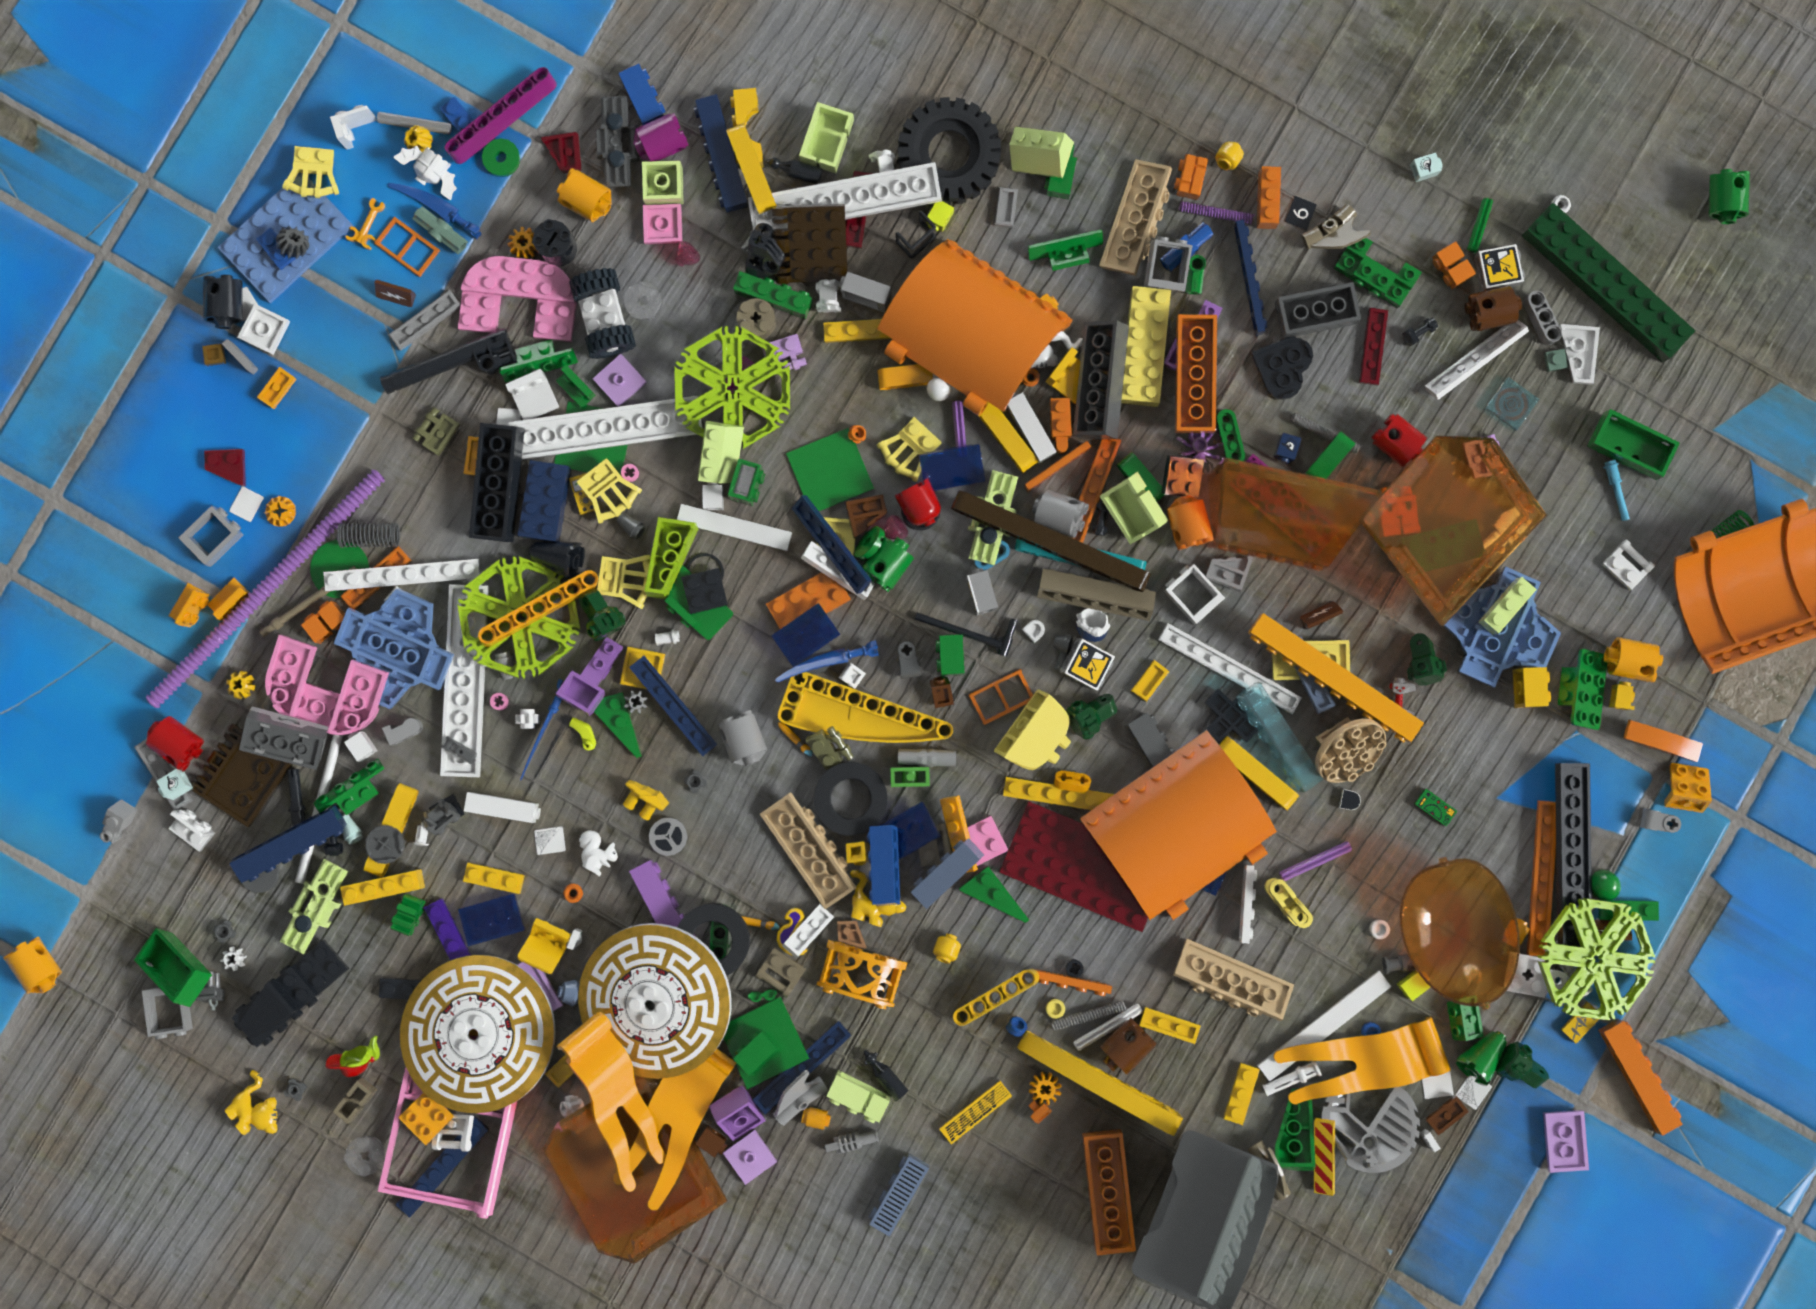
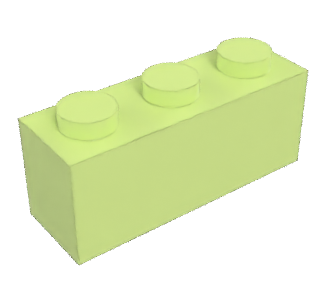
M1523 577L1516 578L1478 623L1492 635L1499 634L1537 589Z

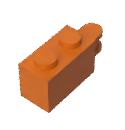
M1051 398L1049 402L1051 440H1055L1056 451L1059 454H1064L1068 449V439L1072 436L1070 398Z

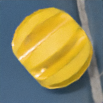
M412 126L405 132L404 143L407 149H412L415 146H418L421 152L427 147L431 149L433 138L430 131L425 127Z
M240 671L239 674L234 672L230 675L231 680L227 679L226 685H229L228 693L230 695L234 694L236 699L247 698L251 696L250 690L255 691L256 685H252L255 679L252 675L248 676L246 671Z

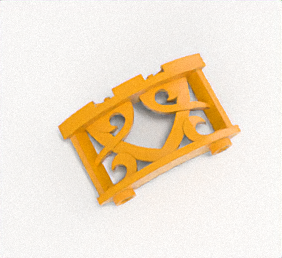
M828 940L826 946L829 948L820 981H817L816 985L823 987V992L830 994L836 992L874 1003L875 1007L886 1009V1006L894 1007L895 1003L893 1001L902 970L906 969L907 962L895 957L864 952L863 949L843 942ZM838 952V965H834L836 954ZM850 957L855 959L854 965L845 966V963L850 964L848 961ZM865 960L867 961L868 972L875 980L857 988L851 981L847 970L856 969ZM874 965L880 966V970L877 971L881 973L880 975H877L872 970ZM832 969L840 970V973L833 975V977L838 978V983L829 982ZM892 969H893V972H892V975H891V978H890V981H889V980L886 979V977L890 974V972H891ZM844 982L850 990L841 987ZM882 982L888 984L885 998L877 995L878 990L884 992L883 986L880 985ZM871 990V996L863 994Z

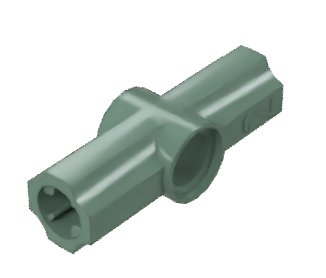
M423 206L414 213L412 219L427 230L428 234L434 239L444 243L456 254L464 251L468 243L467 240L452 230L453 228L444 220L437 218Z

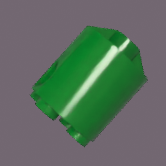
M1722 169L1720 174L1710 175L1709 218L1718 220L1720 224L1731 225L1735 224L1737 219L1749 215V171L1733 172L1732 169Z
M886 537L882 538L881 547L862 566L872 582L877 580L876 583L887 592L895 587L914 560V557L906 551L909 545L898 537L894 542Z

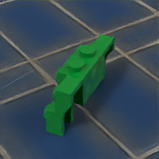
M1368 238L1347 246L1333 269L1353 280L1352 282L1356 286L1369 290L1372 296L1380 297L1396 308H1399L1422 272L1405 263L1398 274L1366 256L1365 254L1373 243Z

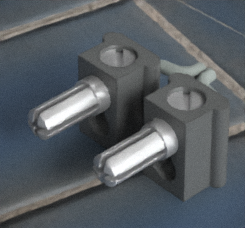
M210 971L212 976L207 982L206 988L202 989L195 1000L205 1003L209 1002L211 1010H215L219 1001H225V989H221L220 973Z

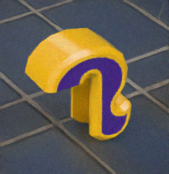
M791 908L786 913L785 919L789 920V923L783 925L777 933L776 940L779 947L789 955L791 954L782 945L797 930L805 918L804 912L800 908ZM806 948L800 955H804L808 949Z

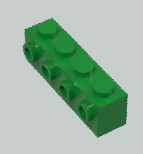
M746 271L745 273L739 272L733 287L734 293L748 299H762L767 301L772 308L805 320L812 305V298L809 296V293L802 290L798 292L793 291L786 284L777 285L769 278L760 279L748 274Z

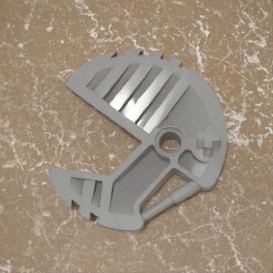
M1395 1087L1369 1127H1366L1349 1112L1350 1093L1326 1098L1325 1103L1329 1104L1327 1107L1323 1106L1321 1118L1335 1120V1131L1353 1145L1349 1153L1335 1135V1143L1346 1159L1345 1164L1347 1167L1365 1173H1381L1401 1165L1412 1154L1410 1149H1415L1417 1144L1414 1141L1415 1137L1419 1138L1420 1132L1417 1130V1126L1420 1127V1120L1415 1115V1112L1418 1111L1414 1101L1408 1092L1401 1087ZM1365 1138L1372 1141L1371 1149L1364 1146Z

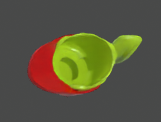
M377 1036L371 1038L368 1046H357L352 1050H345L342 1054L330 1056L326 1061V1068L340 1069L345 1077H354L362 1074L369 1063L376 1061L380 1057Z

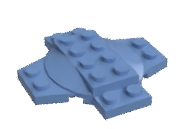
M1506 566L1503 567L1495 585L1484 589L1453 586L1438 619V622L1460 641L1464 652L1463 655L1465 656L1458 672L1493 688L1496 686L1502 670L1514 665L1534 668L1547 667L1561 635L1560 631L1537 613L1536 603L1533 600L1537 590L1499 634L1492 635L1478 623L1516 578L1523 577L1537 590L1540 586V581Z
M399 588L395 589L379 611L365 615L352 608H348L334 641V644L351 651L356 661L389 672L379 705L388 709L393 708L411 686L419 683L440 690L454 657L453 653L439 648L432 634L433 603Z

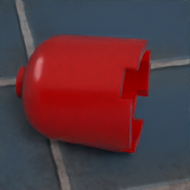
M928 478L923 480V483L915 484L895 495L905 516L913 525L919 526L924 524L927 527L935 522L934 518L941 512L939 500Z

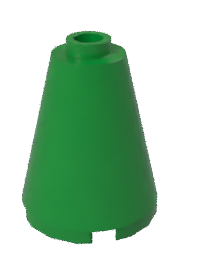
M1491 1031L1457 1057V1067L1467 1077L1471 1075L1476 1078L1474 1082L1487 1086L1506 1048L1507 1041L1505 1040V1035L1499 1031Z

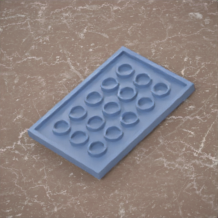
M298 173L293 182L300 187L302 186L303 173ZM308 178L307 188H315L316 185ZM280 189L218 248L267 301L272 303L351 230L350 226L353 225L326 196H322L320 199L315 198V196L301 197L300 194L291 190ZM290 226L294 229L297 226L299 231L304 230V235L309 236L308 242L310 246L303 257L299 256V258L280 270L256 238L269 228L274 229L278 235L282 228L286 229V227Z

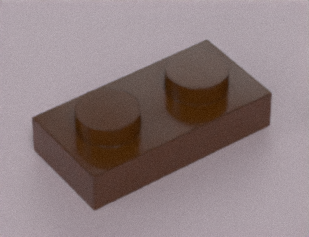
M1454 1095L1426 1117L1425 1120L1439 1136L1469 1111L1460 1099Z

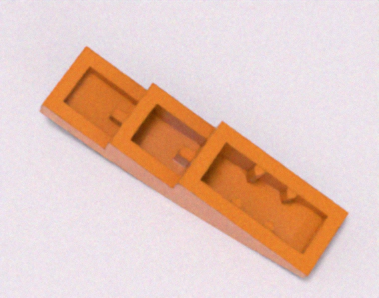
M1628 720L1623 736L1624 739L1694 762H1698L1703 745L1689 738L1632 720Z

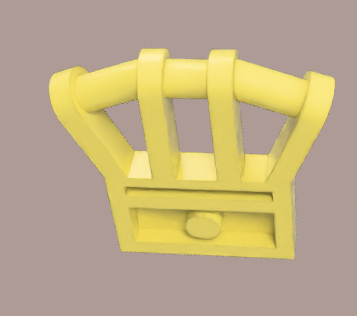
M295 146L293 169L284 181L282 189L286 191L291 190L300 194L301 197L315 196V198L319 199L330 194L338 195L339 190L333 176L334 150ZM298 173H303L301 187L293 183ZM309 174H317L315 188H307ZM322 175L328 176L331 186L321 189Z
M913 417L896 436L879 442L876 446L881 450L886 460L885 463L888 466L891 465L898 475L902 474L917 482L925 461L936 451L942 442ZM902 440L904 443L891 455L887 446ZM909 446L913 452L900 464L896 458ZM917 455L921 457L916 471L906 468Z
M607 458L576 481L592 501L598 524L603 523L607 519L618 518L625 509L629 510L637 494H640L642 491L639 487L623 479ZM616 482H620L631 489L627 498L616 487ZM610 487L622 501L617 507L614 506L604 493ZM601 496L611 511L601 513L596 498Z
M645 555L628 560L602 556L597 590L601 595L623 598L643 609V603L647 598L645 585L651 556ZM643 563L644 572L626 570L627 565ZM625 575L643 577V586L624 583ZM623 588L640 590L642 592L637 600H634L623 593Z

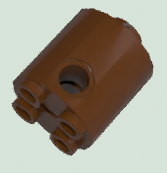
M1509 285L1470 294L1468 296V303L1464 304L1466 314L1470 316L1471 331H1483L1516 323L1519 317V310L1522 309L1520 296L1515 295L1514 290Z
M1130 1018L1100 1046L1107 1054L1102 1061L1113 1072L1119 1067L1128 1075L1155 1048L1154 1046L1157 1043Z

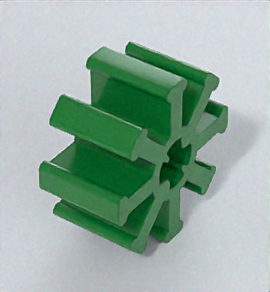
M405 894L401 904L399 903L396 908L398 911L392 918L391 922L393 924L390 929L406 936H411L414 933L415 926L417 927L420 922L419 917L424 912L423 906L426 901Z

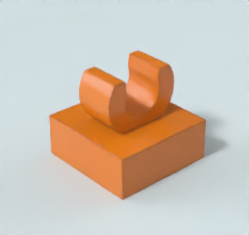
M1035 1100L1028 1105L1034 1111L1030 1117L1037 1124L1052 1112V1109L1044 1103L1040 1106Z

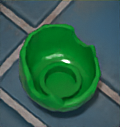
M1609 870L1594 872L1592 875V893L1600 900L1609 901L1619 895L1621 883L1614 873Z

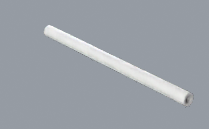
M333 734L317 798L329 791L343 735ZM315 806L312 816L319 813ZM314 845L309 847L310 850L301 855L295 878L297 883L303 884L306 879Z

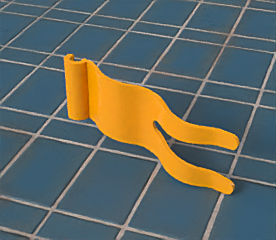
M597 1012L556 1047L567 1055L565 1061L586 1088L591 1101V1110L596 1127L612 1154L618 1180L625 1191L631 1192L635 1189L636 1183L630 1170L629 1147L624 1130L617 1118V1108L622 1106L634 1121L644 1138L649 1154L657 1164L665 1162L666 1154L659 1143L653 1117L637 1090L631 1059L625 1048L610 1031L612 1028L610 1020L603 1013Z
M1431 1016L1427 1017L1424 1021L1413 1022L1384 1033L1295 1045L1278 1050L1273 1055L1277 1063L1342 1060L1354 1061L1356 1063L1354 1071L1301 1087L1289 1093L1288 1100L1292 1104L1359 1091L1405 1086L1430 1076L1445 1074L1451 1070Z
M718 1048L705 1062L695 1069L679 1076L662 1078L648 1105L657 1128V1133L659 1134L664 1124L670 1125L672 1129L666 1159L660 1177L648 1201V1207L651 1210H657L674 1186L702 1119L722 1083L736 1065L733 1059ZM640 1130L629 1151L631 1173L648 1152ZM615 1173L613 1180L617 1185H621Z

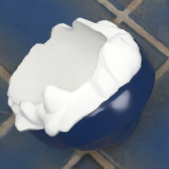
M1089 608L1076 614V629L1082 639L1087 642H1097L1106 637L1110 628L1106 614Z

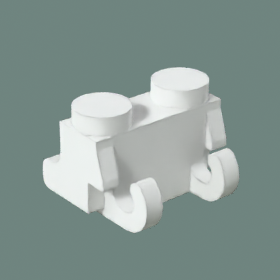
M875 151L869 154V159H871L872 163L878 160L879 173L894 170L895 155L891 151Z
M824 279L816 283V291L820 297V301L816 303L818 312H841L839 302H837L839 281Z

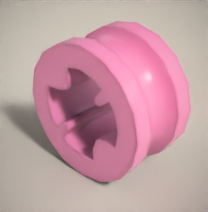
M626 464L621 469V475L625 480L633 482L637 480L639 471L633 464ZM628 468L630 470H635V472H633V477L625 476V474H627L626 470Z
M495 693L490 698V705L499 711L506 709L509 704L507 696L502 693ZM499 696H501L504 704H499V707H497L495 699H500Z

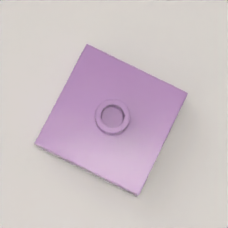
M622 354L618 355L593 378L618 407L624 404L647 383Z
M755 1129L723 1152L745 1185L777 1162Z

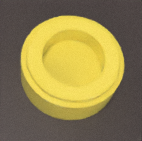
M1054 998L1047 1002L1045 1009L1048 1016L1054 1019L1063 1016L1065 1005L1061 1000Z

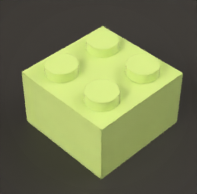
M642 162L643 201L645 205L684 204L683 167L681 162Z

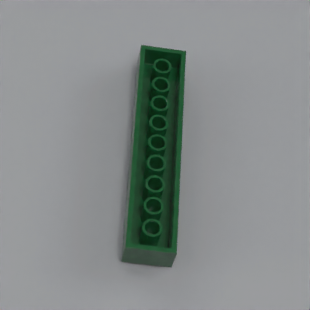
M1554 202L1521 235L1662 363L1669 360L1696 331Z

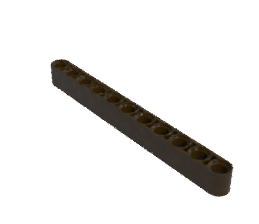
M959 490L951 506L953 511L1133 590L1144 592L1151 576L1146 570L967 492Z

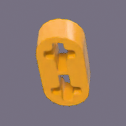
M1061 770L1055 774L1054 785L1061 790L1084 793L1090 788L1091 778L1083 773Z

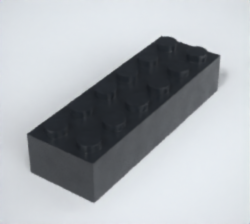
M480 423L469 538L514 542L525 428Z

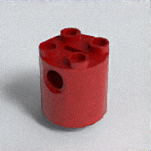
M1398 413L1396 415L1390 414L1384 421L1386 426L1382 430L1378 429L1371 437L1374 440L1372 443L1401 467H1404L1410 460L1417 463L1426 452L1421 447L1427 440V437ZM1391 429L1396 431V437L1393 440L1388 436V432Z
M168 716L162 721H156L151 725L147 734L146 747L183 772L189 767L190 761L193 758L197 759L202 754L203 749L201 746L204 740L174 717Z

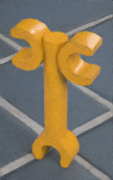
M374 198L369 201L371 209L360 232L355 227L350 226L355 235L353 237L345 236L348 241L358 242L367 250L372 248L366 242L368 240L376 241L372 235L367 233L377 213L382 212L385 208L383 202L378 207H375L376 200Z

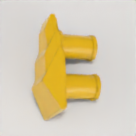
M628 780L625 783L630 789V793L623 802L624 807L633 810L639 799L646 802L639 813L641 818L650 820L656 808L663 811L668 806V800L660 791L632 780Z

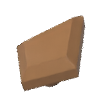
M857 920L837 921L838 941L866 949Z

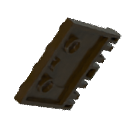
M845 204L772 207V216L787 215V217L772 218V223H788V228L773 230V235L775 236L788 235V237H776L774 241L783 253L789 252V254H785L783 262L790 260V266H781L777 273L781 274H776L777 284L819 282L824 279L841 281L842 276L846 277L848 268Z
M231 723L227 730L237 736L238 739L229 733L224 734L225 739L234 744L233 747L230 749L227 745L218 743L217 747L227 753V756L217 750H213L207 762L217 768V771L204 764L202 769L213 777L209 781L204 776L197 775L196 780L206 787L193 781L191 783L193 787L191 790L246 827H250L292 764L239 750L244 729Z

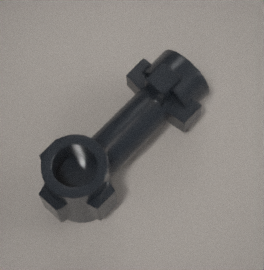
M1433 317L1424 320V325L1418 329L1413 330L1410 328L1402 333L1404 342L1409 346L1414 345L1420 341L1419 336L1427 331L1432 333L1438 327L1437 321Z
M1101 501L1096 506L1099 514L1097 525H1093L1092 530H1094L1093 534L1105 536L1108 527L1104 525L1106 513L1109 510Z
M330 836L329 843H326L324 846V852L326 855L339 856V854L343 853V844L341 842L337 843V837Z

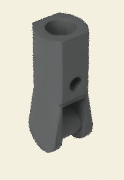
M447 736V741L441 747L465 762L472 764L477 753ZM454 743L458 745L455 751L451 749Z

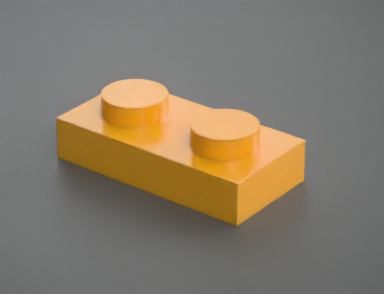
M279 367L257 398L275 409L297 379Z
M468 437L464 466L465 475L475 476L479 437Z

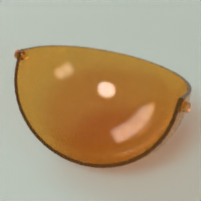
M1441 857L1438 863L1418 872L1408 883L1400 906L1401 934L1411 962L1424 981L1444 998L1460 1005L1480 1006L1482 1010L1489 1009V1005L1499 999L1509 988L1515 976L1519 960L1520 938L1518 922L1507 891L1492 871L1483 864L1471 859L1447 860V857Z

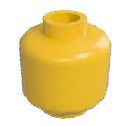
M1228 141L1221 145L1215 159L1221 169L1226 171L1233 170L1242 160L1244 153L1237 142Z
M946 933L945 936L937 938L933 949L936 960L950 964L957 959L961 944L956 940V936Z

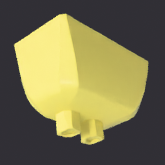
M1038 689L994 749V752L1028 770H1035L1047 761L1056 764L1060 755L1054 752L1058 745L1066 749L1071 743L1067 736H1065L1070 723L1069 715L1050 694Z

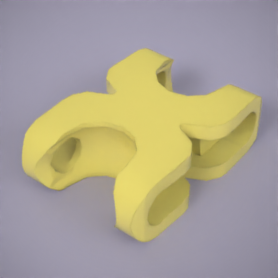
M1270 878L1265 882V892L1293 925L1307 928L1312 924V914L1296 897L1285 881ZM1278 884L1279 890L1275 892L1274 887ZM1301 913V914H1302V918H1301V920L1299 921V920L1297 919V916Z

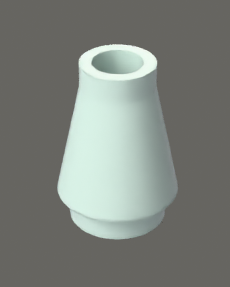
M349 814L342 816L347 823L343 829L344 840L348 844L360 841L363 838L361 829L351 819Z

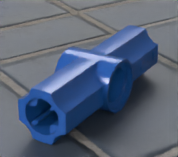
M1202 222L1190 234L1184 235L1180 240H1185L1188 245H1192L1191 256H1193L1199 250V247L1209 240L1214 233L1207 224ZM1171 249L1162 256L1160 262L1163 267L1169 272L1175 269L1181 263L1183 250Z

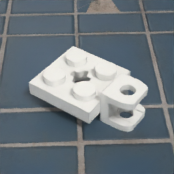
M1510 952L1504 990L1545 998L1547 987L1537 962L1545 960L1539 959L1537 956ZM1527 969H1530V973L1533 974V977H1530L1529 980H1525L1526 978L1522 976V973L1526 972ZM1550 969L1556 988H1563L1567 982L1568 975L1562 971ZM1555 978H1560L1559 983H1555Z

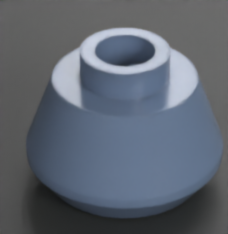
M577 980L563 982L562 986L558 987L557 996L560 997L561 1002L569 1006H574L578 1003L580 983Z

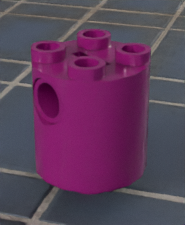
M669 113L635 129L633 143L642 159L647 162L660 161L689 146L683 131H678L680 125L674 113Z

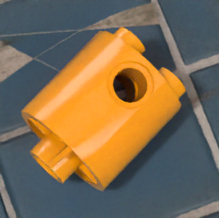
M573 168L568 172L565 183H560L557 188V193L559 194L557 201L559 204L590 222H595L599 217L607 215L611 208L610 188Z
M1617 637L1612 645L1606 648L1604 662H1608L1607 670L1609 675L1654 683L1657 677V668L1663 663V655H1660V647L1656 644Z
M40 937L32 939L29 944L26 941L15 947L17 951L3 957L27 994L49 991L56 985V978L62 974V970Z

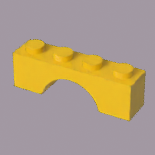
M756 88L733 90L734 96L730 97L731 108H735V115H732L733 127L742 123L746 127L748 120L759 112ZM751 139L760 165L764 168L761 143Z
M420 869L340 887L343 904L346 906L423 889L425 884L422 870Z

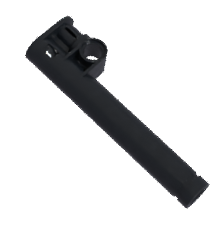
M503 328L393 371L388 375H383L380 377V381L385 392L390 394L395 392V390L398 391L474 360L477 361L479 368L484 373L492 375L504 365L512 362L517 363V357L506 329ZM487 361H492V366L485 369L484 364Z

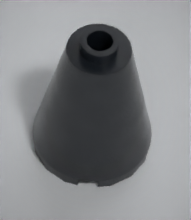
M535 542L529 548V556L534 562L570 580L580 574L577 570L579 567H583L585 549L580 546L582 543Z

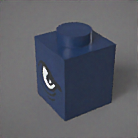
M1283 432L1279 437L1274 457L1278 458L1277 461L1284 464L1292 463L1296 458L1301 438Z

